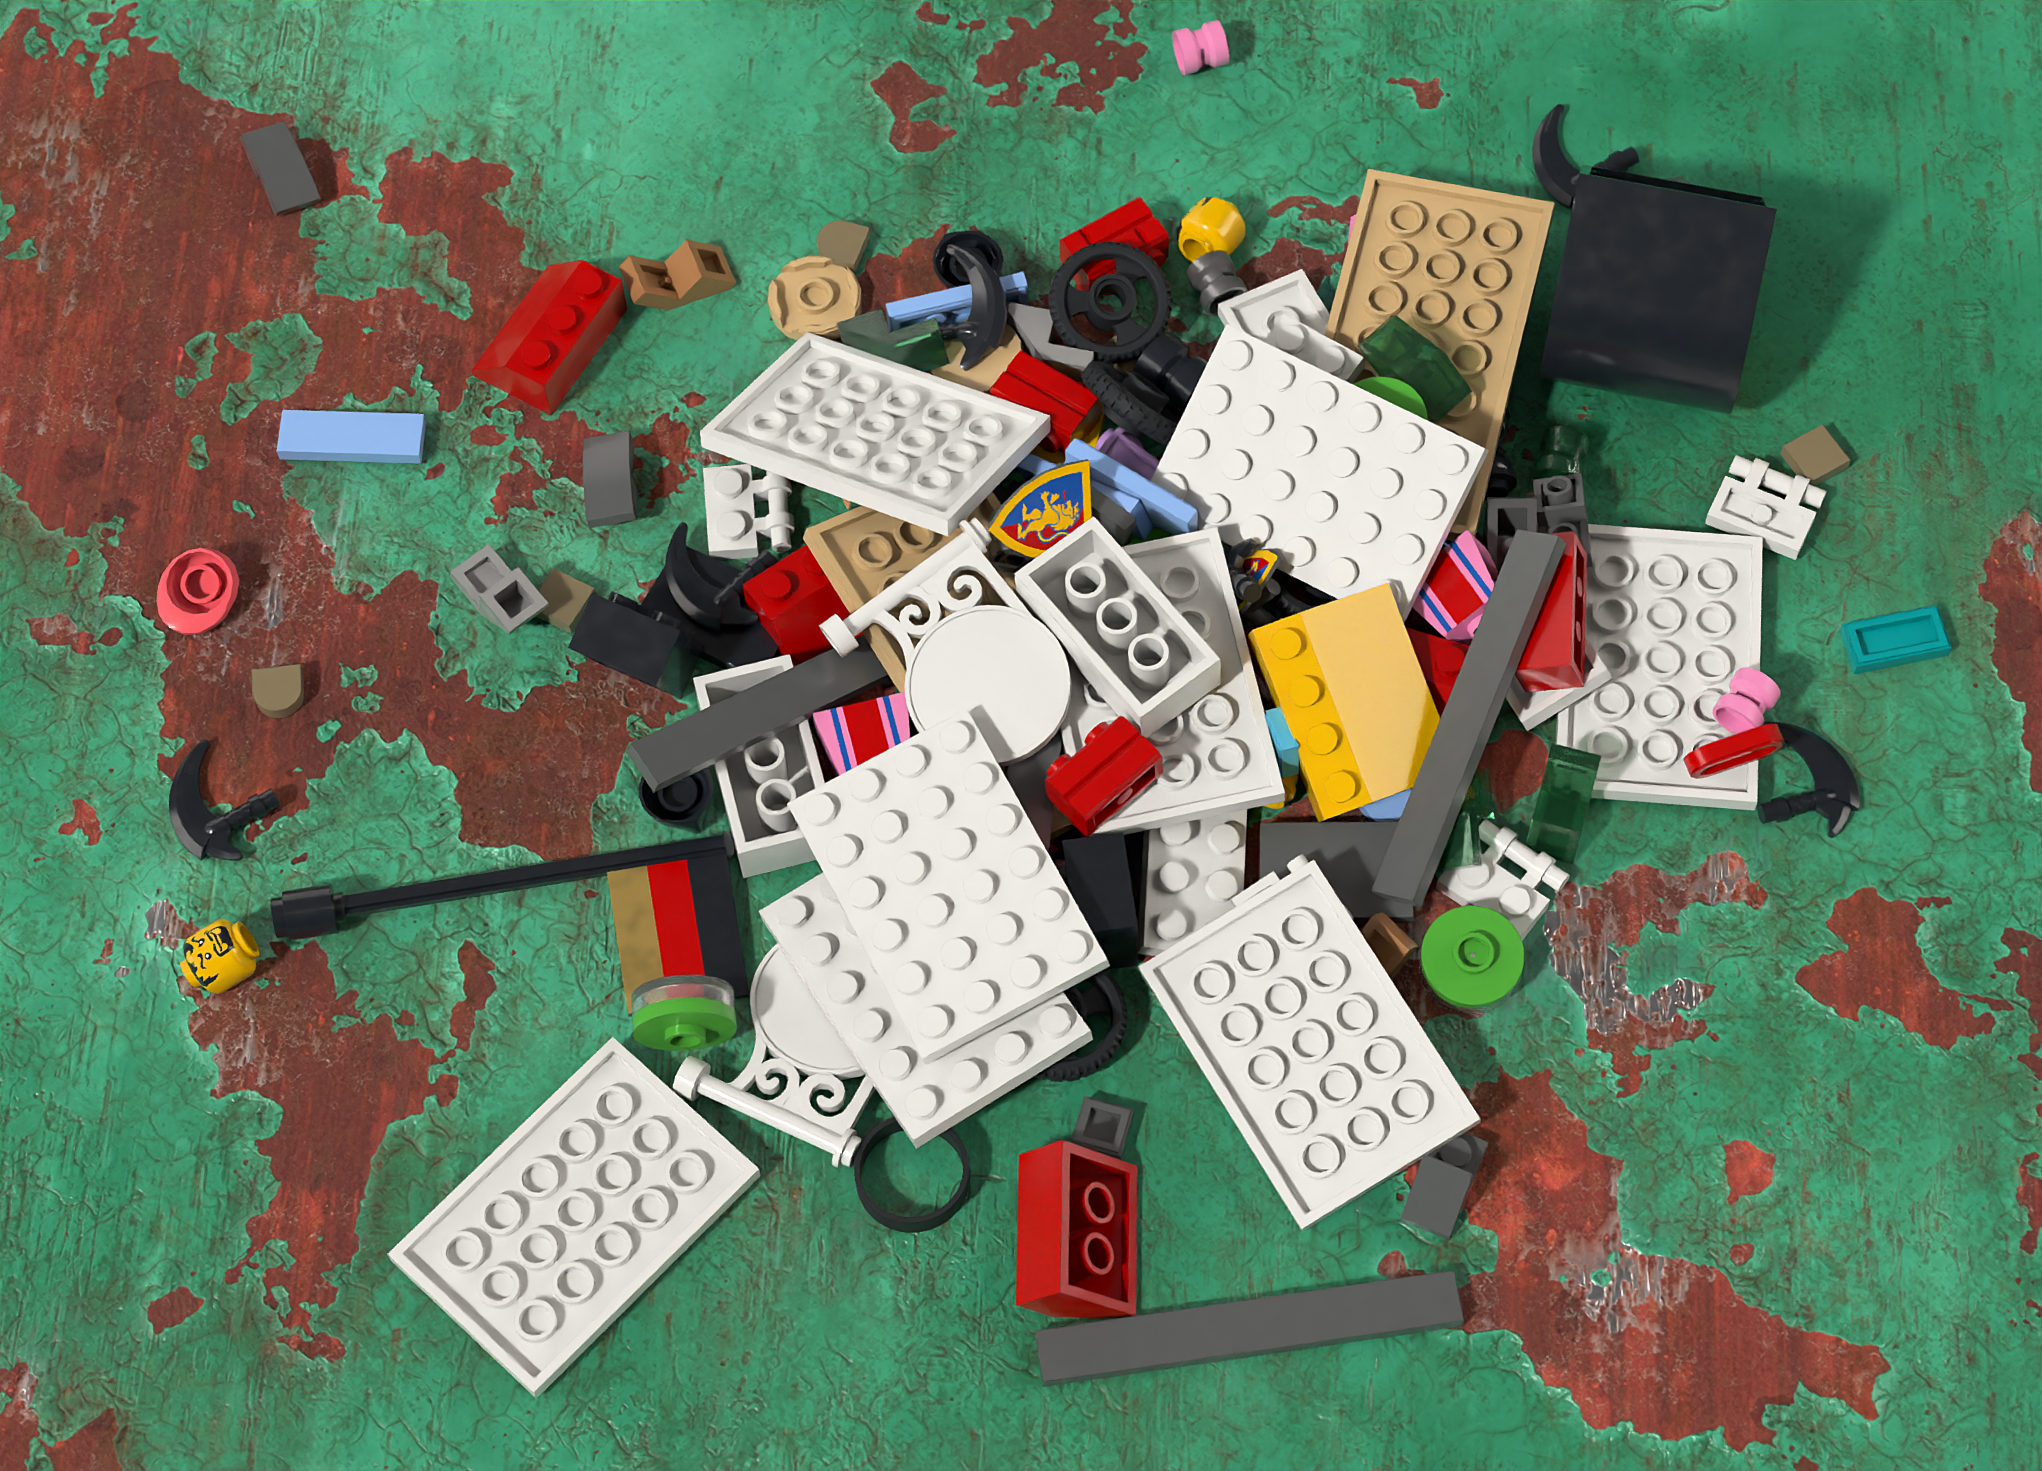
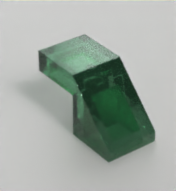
M881 308L837 323L843 344L922 372L950 364L936 318L890 332Z
M1391 315L1358 345L1380 377H1390L1405 382L1420 395L1425 404L1429 422H1439L1472 392L1446 353L1396 315Z
M1552 743L1526 841L1527 847L1538 854L1544 851L1558 861L1569 864L1574 863L1601 755Z
M1485 768L1475 771L1435 872L1482 866L1478 821L1494 819L1490 769Z

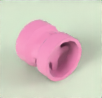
M1218 20L1204 23L1201 29L1191 31L1186 27L1172 32L1174 53L1182 75L1197 73L1200 67L1206 65L1217 68L1229 64L1227 40L1222 25Z
M1740 668L1729 682L1730 692L1719 698L1712 714L1722 727L1733 734H1738L1762 726L1764 723V712L1770 711L1780 698L1781 691L1778 685L1764 673L1752 668Z

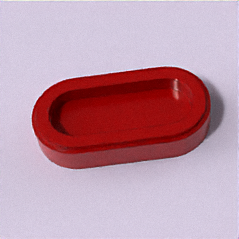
M1777 724L1762 725L1703 745L1687 754L1683 761L1690 777L1695 779L1705 778L1765 758L1782 748L1784 739Z

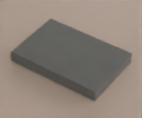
M1399 822L1260 823V880L1273 871L1280 880L1291 874L1287 864L1303 854L1308 862L1312 860L1316 862L1341 903L1347 907L1354 917V923H1367L1374 914L1384 912L1394 923H1413V905L1379 898L1371 891Z

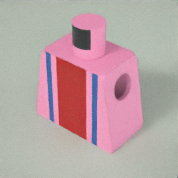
M1468 530L1438 553L1412 607L1447 640L1470 646L1499 572L1488 550Z
M905 692L813 713L817 741L835 778L911 738L909 710Z

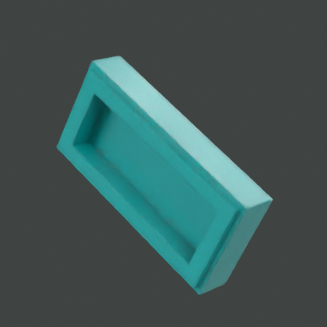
M1937 605L1844 623L1840 629L1854 674L1949 656L1952 649Z

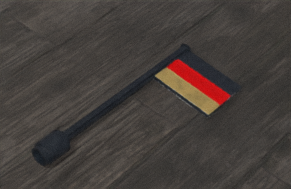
M723 831V835L350 895H344L343 892L334 893L333 886L330 883L283 891L281 897L271 898L270 901L276 937L289 936L290 941L338 934L339 923L348 922L349 917L607 876L629 1017H633L638 1010L649 1004L668 999L706 998L724 1002L750 997L728 860L735 853V843L732 835L727 831Z

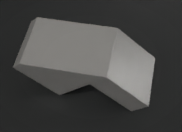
M1010 302L1008 307V325L1014 329L1020 338L1024 352L1073 380L1083 382L1082 372L1091 361H1094V352L1056 345L1057 332L1051 319L1050 310Z
M490 544L450 571V577L477 611L509 635L549 607V603L521 569L517 567L511 571Z

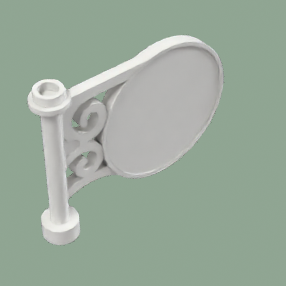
M976 518L969 522L963 519L958 523L963 533L843 621L837 614H834L820 624L819 627L833 648L843 658L859 646L854 638L857 634L872 623L883 626L896 638L905 655L907 668L905 698L911 719L917 731L921 733L967 708L1000 767L1032 756L1054 737L1062 725L1069 708L1072 688L1071 675L1065 653L1056 637L1044 624L1031 615L984 556L987 552L986 546L992 542L986 529ZM967 569L977 571L990 583L1008 607L1000 605L979 606L983 601V589L979 580L971 575H962L954 582V589L957 593H961L965 588L972 589V593L966 599L959 601L952 598L949 594V583L953 576L960 571ZM915 598L925 603L931 613L929 620L925 624L915 626L911 623V619L920 620L922 618L921 609L917 605L905 606L899 616L900 622L888 612L905 599ZM941 606L952 614L942 619ZM910 637L921 639L915 649Z
M777 943L761 961L752 981L750 1007L756 1031V1041L753 1054L746 1068L734 1081L726 1083L709 1075L711 1069L709 1063L690 1055L684 1060L677 1072L673 1083V1092L692 1102L702 1094L834 1154L832 1165L837 1168H841L843 1165L851 1168L854 1165L856 1153L863 1140L857 1137V1131L853 1128L876 1088L866 1075L851 1103L841 1114L833 1117L823 1116L817 1113L811 1106L810 1100L813 1093L819 1089H827L834 1096L828 1099L823 1095H819L817 1097L818 1108L826 1113L838 1111L844 1105L846 1097L844 1085L840 1080L859 1077L866 1073ZM767 1051H768L769 1054H770L772 1057H774V1058L765 1061V1060H766V1054H767ZM772 1073H781L788 1079L786 1089L773 1100H763L746 1092L756 1081L757 1087L762 1093L772 1095L779 1090V1079L774 1077L771 1080H767V1078ZM799 1074L808 1077L801 1085Z

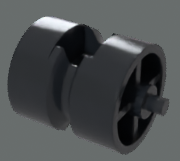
M1167 332L1156 338L1145 349L1136 362L1133 371L1163 391L1170 399L1165 407L1181 419L1208 361L1199 356L1190 358L1189 346L1173 333Z

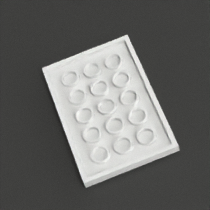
M1226 324L1151 482L1194 506L1197 509L1199 530L1217 527L1221 541L1231 546L1252 538L1257 542V546L1249 555H1252L1255 550H1268L1282 559L1277 569L1337 599L1389 583L1402 620L1405 622L1489 450Z
M806 332L700 431L701 447L933 532L949 536L959 526L958 523L963 519L965 520L1051 431L1050 415Z
M1588 524L1592 567L1587 568L1585 636L1608 669L1612 679L1557 713L1553 795L1755 811L1758 796V760L1709 777L1695 779L1690 777L1683 759L1687 754L1703 745L1735 735L1715 720L1712 714L1713 708L1722 695L1730 692L1729 682L1738 669L1747 667L1760 671L1763 537Z
M1215 527L1122 547L1220 658L1221 684L1146 738L1162 755L1163 773L1089 837L1115 833L1126 835L1285 801V791L1268 724L1264 716L1265 713L1218 528ZM1066 656L1072 688L1069 708L1060 726L1065 754H1069L1072 757L1085 746L1086 736L1096 725L1101 722H1107L1110 725L1119 716Z
M967 708L787 803L925 1065L1110 966L1104 952Z
M1314 860L1138 966L1141 974L1302 1232L1421 1160L1423 1155H1429L1481 1123L1480 1117Z
M824 873L819 874L759 911L762 921L916 1149L1093 1040L1091 1030L1062 991L925 1065Z
M612 1037L388 1253V1256L404 1274L537 1399L761 1175L757 1166Z

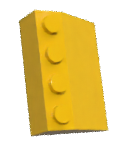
M1389 583L1299 612L1256 628L1247 635L1275 708H1280L1293 738L1299 744V773L1318 822L1413 788L1439 724L1440 717Z

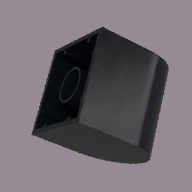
M1583 164L1578 177L1539 378L1731 414L1745 362L1777 211L1772 199Z

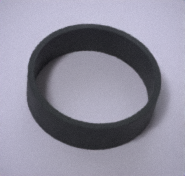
M894 1116L875 1126L865 1136L858 1148L854 1161L857 1193L865 1210L883 1226L906 1233L928 1231L951 1219L966 1199L970 1183L967 1152L961 1139L952 1128L939 1134V1137L946 1140L955 1149L963 1165V1175L956 1193L943 1207L924 1216L903 1217L891 1214L881 1209L869 1198L862 1185L861 1178L865 1160L871 1150L884 1138L904 1131Z

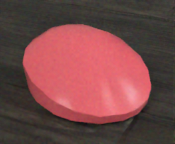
M209 548L187 550L173 559L162 574L157 590L158 612L165 625L178 633L195 635L203 634L215 628L224 620L236 600L239 586V577L234 563L228 556Z

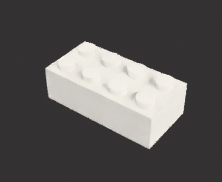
M1095 517L1089 519L1014 573L1016 593L1019 600L1034 618L1039 620L1053 633L1065 655L1116 714L1124 716L1139 731L1142 737L1148 738L1221 684L1220 658Z
M790 654L694 677L693 681L700 711L792 668L793 664ZM807 719L714 764L743 878L817 860L787 803L825 784Z

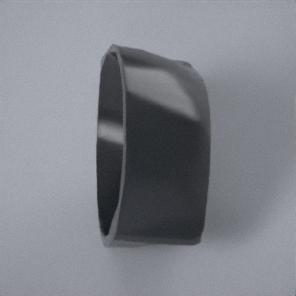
M957 231L946 233L934 251L932 259L934 270L939 281L947 289L970 284L963 266L946 251L947 246L950 244L976 253L989 263L998 277H1000L1004 261L1002 251L996 241L981 232Z
M706 768L656 792L652 791L642 776L638 787L639 799L643 809L655 821L667 827L695 834L701 833V827L709 811L714 793L713 780Z

